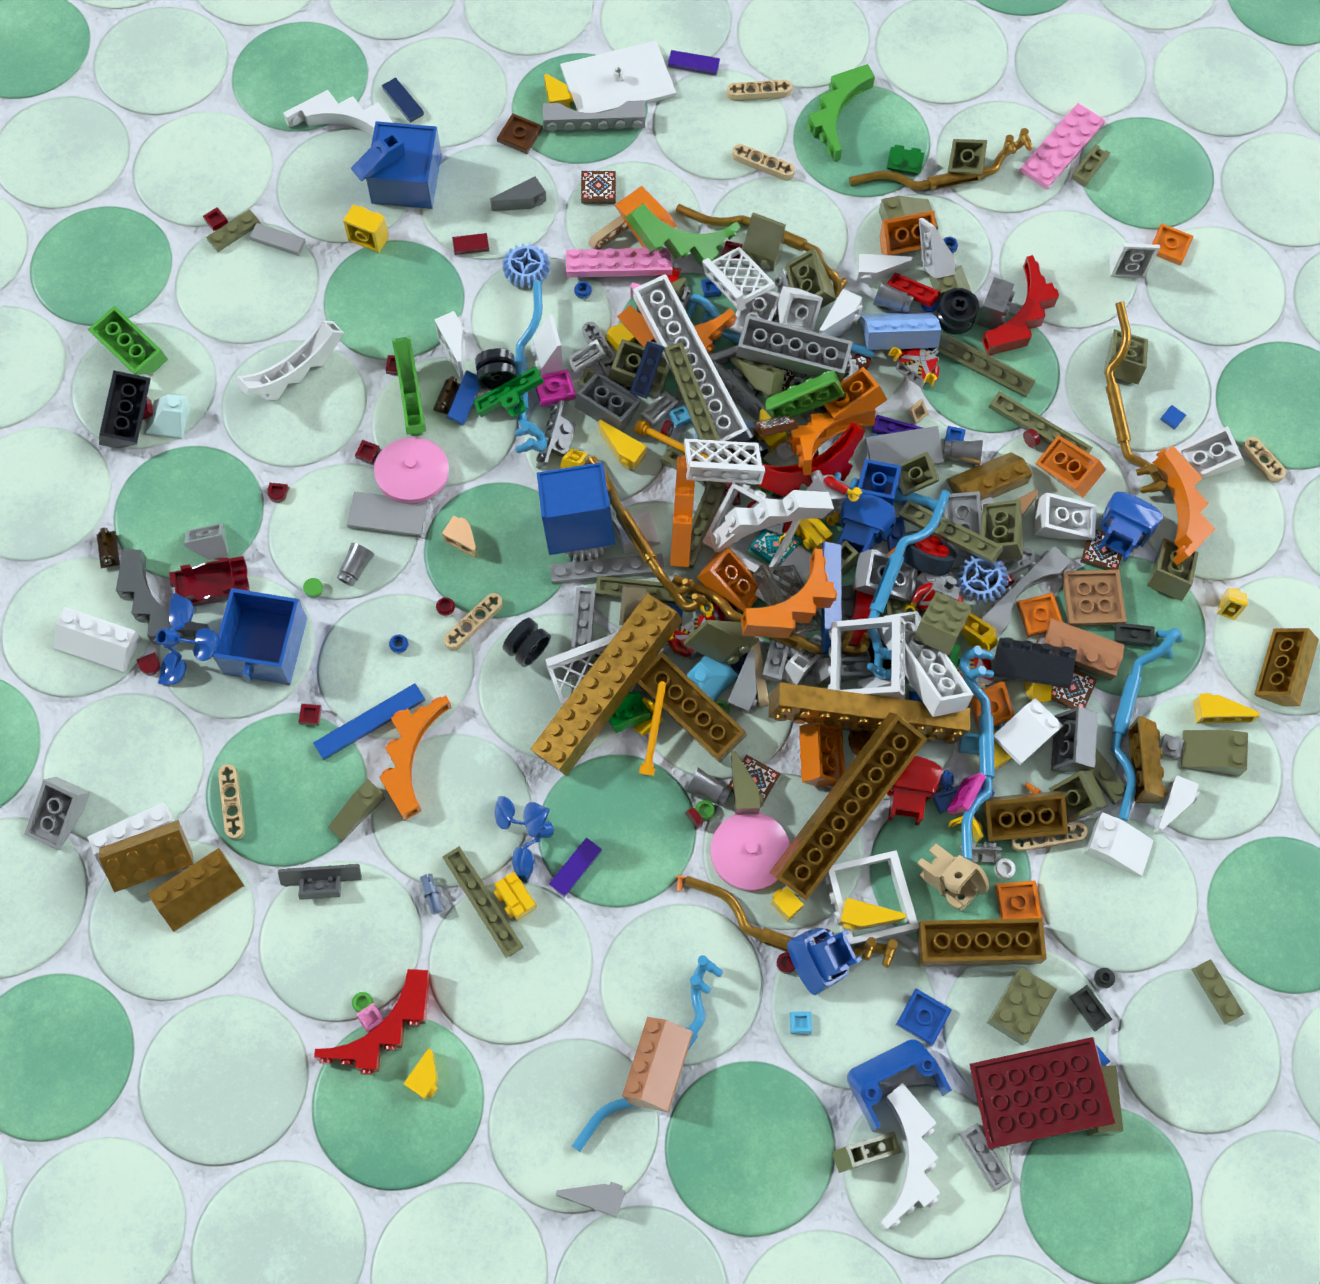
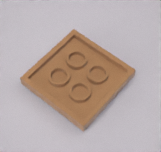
M1119 570L1062 572L1069 625L1097 626L1127 622Z

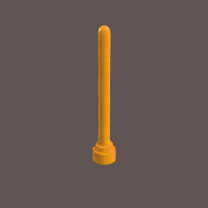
M640 419L635 424V433L641 436L649 435L685 453L684 444L650 428L648 422ZM703 453L700 454V455L703 456L705 459H707V458L709 457V456H707V455H705V454H703Z
M664 681L658 684L645 762L640 765V774L651 776L655 774L653 757L666 689Z

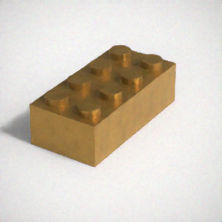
M179 820L99 848V860L114 893L194 864L193 852Z

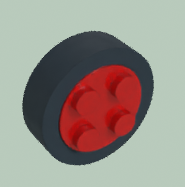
M908 531L904 533L903 537L918 533L919 531ZM933 535L915 544L907 545L903 554L904 562L917 569L919 574L924 572L937 576L947 575L957 556L955 550L949 544Z

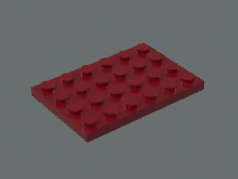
M1094 1037L969 1064L988 1149L1116 1124Z

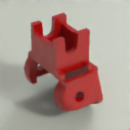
M915 756L887 793V796H891L888 813L889 821H892L895 815L916 818L915 825H920V822L923 821L925 802H927L928 798L932 799L935 795L943 773L942 767L939 764L919 756Z

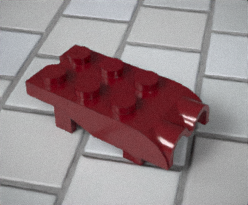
M244 556L222 558L195 567H191L190 564L180 566L181 570L169 572L170 585L175 587V593L189 599L193 606L227 601L231 588L250 591L247 577L248 570Z

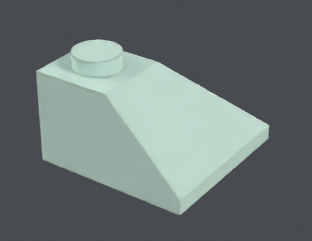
M167 394L155 400L152 406L153 414L149 417L146 428V435L182 439L190 411V405L186 397Z

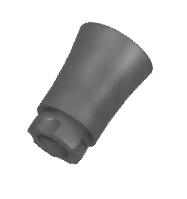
M882 281L873 305L908 313L914 297Z
M983 440L945 441L943 458H951L953 461L968 462L980 466Z
M352 542L339 570L340 573L337 579L348 586H354L367 564L375 556L374 553L364 546Z
M698 767L686 792L705 798L713 803L717 802L723 806L732 789L726 787L724 783L711 777Z

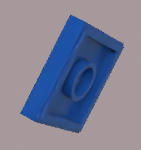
M915 988L896 1025L933 1046L952 1009Z

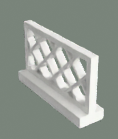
M740 247L713 261L709 258L702 261L705 275L739 311L746 309L745 303L775 288V283ZM738 254L741 256L740 259H732ZM721 263L726 264L725 267H717V265ZM730 264H738L737 268L729 267ZM742 264L750 265L749 268H741ZM730 272L734 273V276H726V274ZM739 273H747L745 277L738 276ZM750 274H758V277H750ZM735 282H743L742 285H734ZM747 282H755L754 286H746ZM759 283H767V285L759 286ZM744 291H752V293L746 296L743 294Z
M699 439L684 440L687 480L747 484L762 483L765 467L761 463L758 443ZM690 446H696L699 450L694 451ZM715 447L717 451L714 453L708 448ZM727 448H733L736 452L732 454ZM751 449L754 450V453L750 455L745 450ZM702 452H705L709 455V457L705 459L700 454ZM723 453L728 458L724 460L718 455ZM739 454H741L742 456H744V457L747 458V459H745L744 461H742V460L739 459L737 456H738ZM694 458H696V459H698L700 462L691 461V460H693ZM714 459L719 463H713L710 461ZM733 460L737 464H729V462ZM751 461L755 465H748L747 463Z
M617 633L544 660L561 704L565 703L569 698H563L561 693L563 685L570 686L575 690L581 678L585 676L583 674L587 665L593 666L592 663H589L591 656L594 654L601 655L602 653L600 652L605 650ZM577 660L585 663L581 673L571 669L573 663ZM561 667L567 670L564 679L556 678L553 669ZM569 671L580 676L576 686L565 682Z

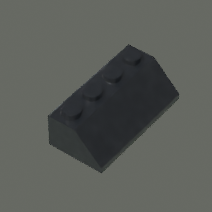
M113 370L99 433V445L113 448L137 445L151 378Z
M1009 637L999 638L992 671L996 677L1071 688L1077 650L1067 646L1057 647L1048 643L1037 644L1028 640L1018 641Z

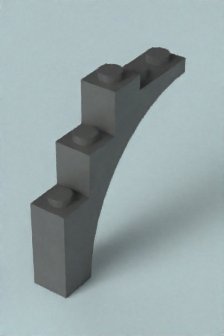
M123 549L116 592L123 600H133L132 615L138 622H149L147 636L152 643L160 645L156 641L157 632L160 629L172 628L169 622V611L155 600L150 591L146 577L147 557L143 551ZM190 621L188 624H184L183 629L176 630V632L180 635V638L192 637L196 639L198 630L210 628L208 624Z

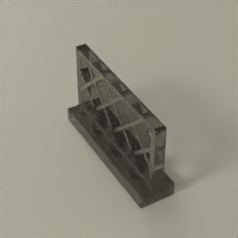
M761 564L753 574V578L768 607L790 599V595L794 596L798 592L793 590V586L799 590L805 586L794 565L768 567L767 564ZM790 572L793 579L785 575L784 573ZM773 574L776 575V576H778L779 579L776 580V579L774 578ZM782 579L791 584L790 587L781 583ZM780 589L787 592V595H783ZM817 608L816 615L812 617V619L816 620L817 625L810 622L802 623L803 626L800 627L796 623L795 630L791 632L789 638L796 633L821 630V615Z

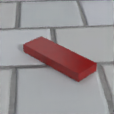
M894 273L886 283L893 288L908 293V295L914 297V301L928 307H932L940 297V291L898 273Z

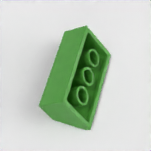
M113 306L87 329L135 375L155 372L168 360L163 351L116 306Z
M832 370L824 372L821 376L814 379H808L800 385L791 386L786 391L773 394L766 399V410L772 418L784 415L794 418L845 395L838 376Z

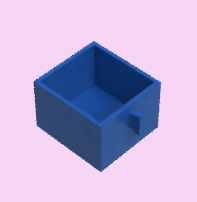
M375 121L371 146L381 137L394 131L404 143L405 156L366 178L371 203L433 209L441 161V148L437 127Z
M603 462L536 472L541 515L549 555L616 545Z
M231 588L218 634L219 643L217 651L212 656L222 673L243 677L247 682H252L253 679L290 685L307 622V616L300 600Z

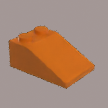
M640 186L614 206L641 246L647 248L625 218L637 207L644 203L662 222L673 228H676L677 225L659 202L643 186Z
M862 367L840 382L845 396L823 406L837 420L872 411L887 401V398L879 384Z
M1060 435L1055 438L1035 463L1081 498H1084L1106 471L1100 460Z
M729 547L716 553L697 576L704 586L715 591L728 603L743 612L746 608H751L757 600L758 596L755 593L762 585Z

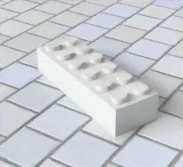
M913 611L884 616H901L905 621V675L932 717L966 711L974 694L946 653L913 639L922 619L918 612ZM892 627L879 628V636L887 648L892 650Z

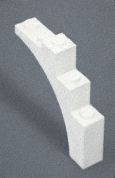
M322 320L309 338L288 357L261 372L237 376L234 382L244 394H259L265 400H278L289 383H301L311 367H323L344 332L333 321Z
M793 490L782 500L763 499L754 508L735 507L725 516L726 521L710 534L714 552H721L739 539L770 526L800 519L825 517L834 509L829 492Z
M903 1083L884 1099L893 1111L902 1131L906 1151V1166L899 1195L889 1212L878 1223L883 1230L887 1228L893 1230L901 1222L899 1218L904 1213L908 1216L917 1208L915 1203L921 1208L926 1205L930 1208L938 1201L936 1196L940 1194V1191L923 1173L924 1170L926 1173L930 1172L936 1166L934 1161L939 1158L922 1139V1136L926 1139L935 1131L932 1127L936 1122Z

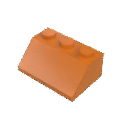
M934 210L882 220L879 235L881 253L884 255H894L921 249L919 218L925 219L936 228Z
M813 723L799 726L802 783L813 786H834L845 772L842 729H834L830 725L814 726Z

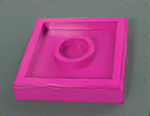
M568 369L542 375L544 383L535 387L541 407L554 403L557 404L560 400L566 402L576 399V393Z
M978 773L964 778L948 806L947 812L955 815L968 811L986 776Z

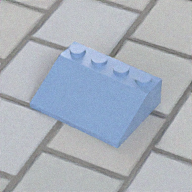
M931 312L860 314L867 350L892 349L893 347L899 349L939 348L941 327L938 318Z

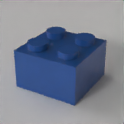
M865 459L858 488L862 490V493L879 497L894 506L902 466Z

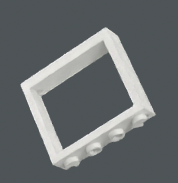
M732 483L702 542L713 548L710 534L721 526L739 491L759 503L763 499H768L766 494L759 490L754 491L750 489V485L747 483ZM802 519L792 522L769 567L732 545L728 547L749 570L768 579L776 569Z
M901 616L832 622V629L829 630L831 666L828 668L831 682L828 685V689L891 698L905 697V621ZM892 627L891 686L840 690L841 631Z
M897 850L835 864L824 877L825 885H829L830 892L828 897L830 904H834L836 910L834 912V919L836 924H838L843 900L835 873L884 861L888 862L902 913L906 914L904 919L906 925L853 937L852 932L848 931L849 934L846 935V938L851 947L865 944L869 937H874L876 941L915 933L919 929Z

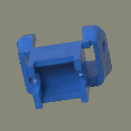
M1115 492L1102 516L1100 526L1103 527V532L1106 534L1099 549L1102 550L1105 546L1123 555L1122 561L1126 562L1134 548L1143 547L1151 538L1162 521L1163 514L1152 504L1139 497L1125 492Z
M862 493L857 501L852 502L849 500L848 494H846L847 498L843 501L840 516L841 526L844 529L837 544L841 545L846 540L858 553L874 549L876 543L880 544L882 540L886 541V538L895 527L896 516L894 507L887 501L874 495Z
M814 928L788 941L787 946L791 961L801 981L812 995H817L838 983L848 975L847 971L850 969V965L862 960L861 956H855L846 938V935L849 934L848 930L833 934L832 931H827L826 928ZM812 938H814L815 942L824 939L818 942L817 944H815L814 941H811Z

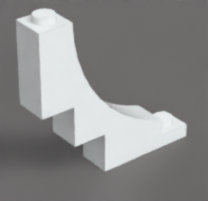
M328 90L283 113L289 128L299 125L303 121L309 127L323 124H339L355 127L372 136L375 121L393 123L379 103L363 110L352 96L338 104Z

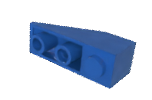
M394 131L378 139L351 167V170L360 181L365 180L405 156L403 141Z

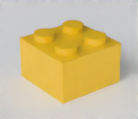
M353 204L343 219L348 241L380 253L389 238L383 215L369 211L363 206Z

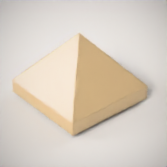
M920 399L908 409L914 424H917L928 415L923 399Z

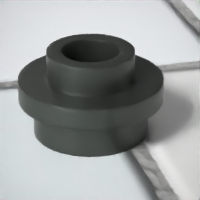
M1100 968L1094 974V981L1100 988L1107 989L1115 983V975L1108 968ZM1103 974L1108 976V981L1102 979Z

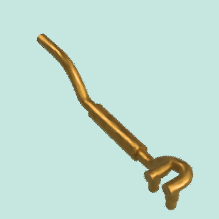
M1022 128L1016 142H1014L1013 135L1005 137L1003 149L995 158L992 166L983 168L982 174L945 173L927 177V180L914 181L896 172L875 171L849 177V184L856 185L883 179L899 182L913 190L927 188L933 190L983 179L984 176L997 173L1008 155L1015 154L1024 145L1030 151L1033 145L1028 135L1029 130Z
M678 204L676 207V212L711 226H730L736 221L738 224L749 226L751 219L744 215L721 218L712 217L681 204ZM785 230L783 244L801 252L803 250L808 252L813 248L817 250L825 270L833 282L835 297H838L848 283V280L846 278L841 279L826 264L822 251L817 246L808 243L807 239Z
M1124 301L1115 304L1122 333L1121 346L1117 355L1105 370L1107 383L1105 389L1117 436L1116 439L1117 443L1121 446L1124 458L1128 462L1141 467L1136 470L1137 475H1150L1155 482L1140 487L1141 493L1164 491L1166 483L1157 470V466L1133 454L1129 443L1131 436L1119 384H1116L1114 375L1115 370L1126 357L1131 344V329Z
M591 456L588 459L590 464L600 463L596 456ZM604 470L610 504L616 512V518L645 565H649L656 578L665 587L681 610L694 612L701 605L707 604V598L697 593L692 595L693 602L691 603L684 599L683 595L697 587L696 582L693 578H684L682 586H675L657 562L655 552L630 512L622 506L618 493Z
M675 574L672 580L673 584L682 586L684 577ZM696 583L697 587L691 591L704 595L713 601L729 619L741 622L743 614L734 611L730 604L715 591ZM854 630L844 631L842 636V654L859 656L868 650L871 643L868 633H864L859 645L854 647L848 645ZM791 632L789 638L768 637L800 651L804 649L814 654H824L821 653V645L807 641L806 637Z
M687 875L684 885L712 894L725 901L734 912L739 927L745 934L760 939L759 942L788 952L787 943L793 937L765 927L760 929L750 925L741 905L731 893L717 885ZM869 937L865 944L856 946L852 950L856 957L863 955L862 957L865 961L871 959L872 953L884 954L882 965L885 968H889L898 943L896 940L891 939L887 944L877 943L874 937Z

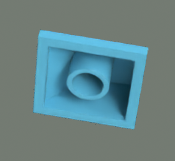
M705 655L686 674L713 701L739 676L727 663H719Z

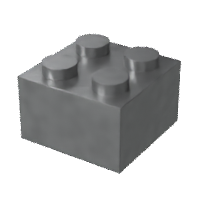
M994 277L977 325L993 330L999 327V325L1004 324L1015 294L1012 291L1013 283Z

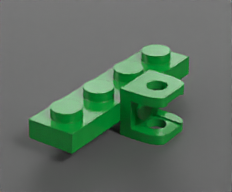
M535 366L474 400L480 417L482 418L501 406L508 410V413L513 418L524 413L526 405L521 395L544 383L540 370Z

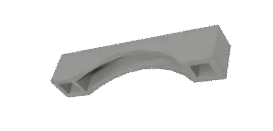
M645 100L627 101L615 109L599 113L575 111L561 103H543L544 131L645 128Z
M1055 546L1050 551L1046 550L1040 556L1041 560L1038 563L1034 562L1028 568L1029 572L1026 575H1020L1015 581L1017 584L1013 588L1009 586L1005 593H1003L1004 597L1001 600L997 598L990 606L992 609L989 612L985 610L979 616L981 620L996 629L997 638L1010 624L1012 606L1020 594L1036 584L1056 581L1062 575V572L1066 571L1072 561Z

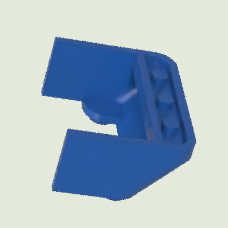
M914 1039L908 1040L852 1068L848 1072L847 1082L872 1132L881 1127L871 1108L882 1098V1091L878 1085L879 1082L915 1065L920 1075L933 1077L942 1096L952 1091L936 1059L919 1041Z

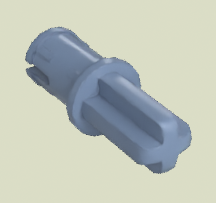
M427 874L420 877L425 892L423 896L427 898L431 914L436 915L443 911L438 896L440 892L436 889L433 875L428 874L429 877H427Z

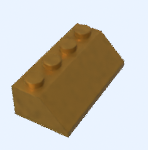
M1010 452L952 476L946 481L953 493L980 491V499L982 501L989 497L995 498L1028 484L1033 473L1024 458Z
M1310 628L1273 629L1254 693L1256 697L1281 706H1301L1319 639Z
M1138 716L1128 728L1131 762L1137 776V787L1134 796L1135 803H1159L1166 796V787L1162 783L1164 768L1160 763L1162 749L1159 748L1158 744L1160 731L1157 729L1156 722L1143 716Z
M1060 791L990 797L981 804L982 819L988 841L1068 834L1065 794Z
M218 848L149 892L148 895L172 931L175 932L244 887V884L225 854Z

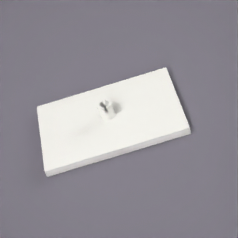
M656 41L560 64L568 90L572 93L575 109L579 112L599 113L615 109L627 101L645 100V104L676 97L675 88Z

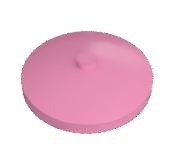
M410 437L390 443L379 453L374 464V475L379 489L388 498L401 503L413 504L433 498L444 488L449 476V466L446 455L435 443L422 438Z
M762 813L735 814L722 822L715 831L710 850L711 861L719 877L731 887L742 891H760L771 887L779 881L769 872L789 847L790 842L782 826L771 817Z

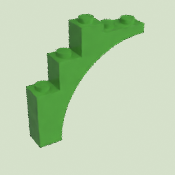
M868 64L831 76L830 92L820 95L819 103L817 104L819 111L808 115V121L806 122L808 132H811L814 138L819 136L820 141L826 146L827 154L832 157L834 162L841 159L842 153L836 131V122L841 111L858 94L873 88L875 75Z
M644 203L625 217L650 252L655 249L658 252L666 246L675 259L679 257L684 259L691 253L700 266H703L702 261L707 258L711 261L715 260V256L719 254L718 249L725 244L723 241L727 238L730 240L736 236V231L740 228L736 221L727 228L713 233L695 234L680 231L658 219Z
M411 337L392 339L402 396L406 434L420 436L423 435V432H426V425Z

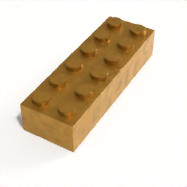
M662 652L652 661L638 680L637 685L654 701H656L659 682L664 681L666 683L662 709L719 763L747 736L746 732Z
M1043 918L931 920L918 923L919 966L1042 964L1047 959Z

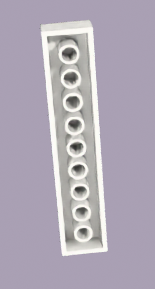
M665 274L634 288L633 298L657 344L668 347L682 342L720 441L731 442L748 428L667 275ZM663 351V356L665 357V359H666V361H667V363H668V365H669V367H670V369H671V366H670V364H669V361H668V359H667V356H666V354H665V351ZM712 447L713 451L716 452L717 449Z

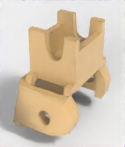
M935 844L929 850L936 857L931 864L923 858L917 863L923 868V872L919 876L939 891L940 895H944L947 903L956 910L962 911L978 894L985 895L989 890L988 878L979 865L961 855L958 857L952 856L938 844ZM959 895L965 896L963 900H959L957 897Z

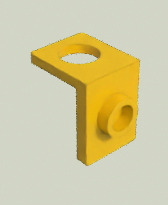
M643 698L642 701L650 712L651 719L635 725L633 729L640 735L645 736L651 729L655 705L653 702Z
M963 816L951 820L947 825L948 828L961 824ZM973 816L972 834L977 843L984 836L980 821L976 820Z

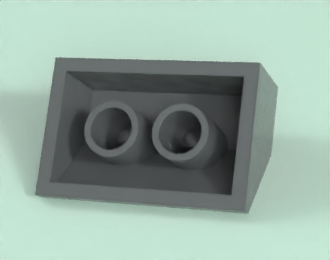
M597 371L576 393L574 407L597 422L602 420L622 432L629 425L642 399L630 394V391Z
M1078 706L1055 715L1054 717L1063 727L1053 737L1051 771L1079 772L1095 768L1098 712Z

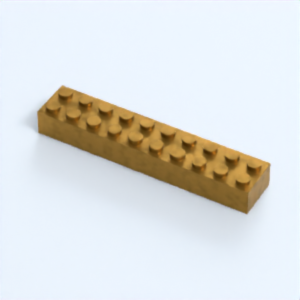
M647 593L530 750L567 777L683 620L678 612Z
M781 682L769 695L768 717L775 718L776 721L792 720L796 724L807 722L813 723L814 726L830 725L834 729L845 727L851 728L852 731L867 730L874 734L889 712L898 714L928 738L927 741L943 740L945 743L952 744L956 743V741L970 731V708H967L966 711L932 717L925 704L921 701Z
M889 712L769 873L807 901L928 738L898 714Z

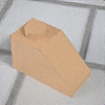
M453 516L442 532L443 541L476 558L477 550L469 522L462 517L457 518Z

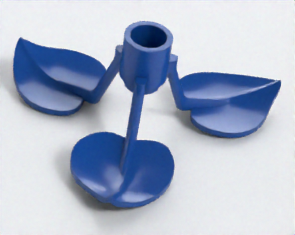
M172 593L169 610V622L172 628L160 629L156 634L157 643L171 651L162 661L158 684L162 685L176 684L183 679L186 673V662L181 660L182 655L172 647L178 645L179 642L195 644L193 648L195 658L200 661H207L217 651L219 643L216 633L208 628L198 630L196 640L180 638L176 630L183 629L184 624H188L191 621L194 608L189 599L176 593Z
M499 796L495 806L497 825L501 829H508L511 823L525 825L528 835L534 837V840L524 844L522 848L516 847L512 856V865L515 873L521 881L528 883L534 868V857L527 848L536 842H540L541 838L552 837L554 832L551 822H545L550 809L536 802H529L526 804L523 812L524 821L513 819L515 814L514 804L509 798Z

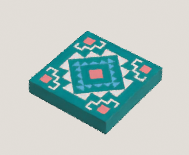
M764 529L751 544L749 550L770 564L779 548V538L784 533L778 534ZM794 535L790 540L789 548L785 550L776 569L798 545H801L802 541Z

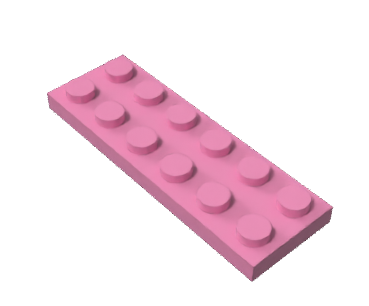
M1077 103L1021 166L1019 172L1048 190L1102 128L1106 120Z
M665 247L658 252L656 249L650 252L647 248L566 250V278L672 275L671 252Z

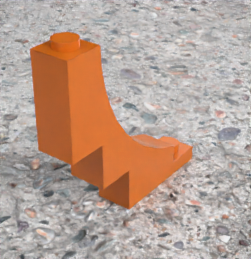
M1172 445L1167 450L1165 447L1156 454L1157 458L1152 463L1157 466V469L1164 477L1175 501L1178 529L1174 543L1178 549L1175 551L1177 555L1172 560L1178 565L1190 557L1215 528L1200 513L1209 504L1194 487L1202 477Z

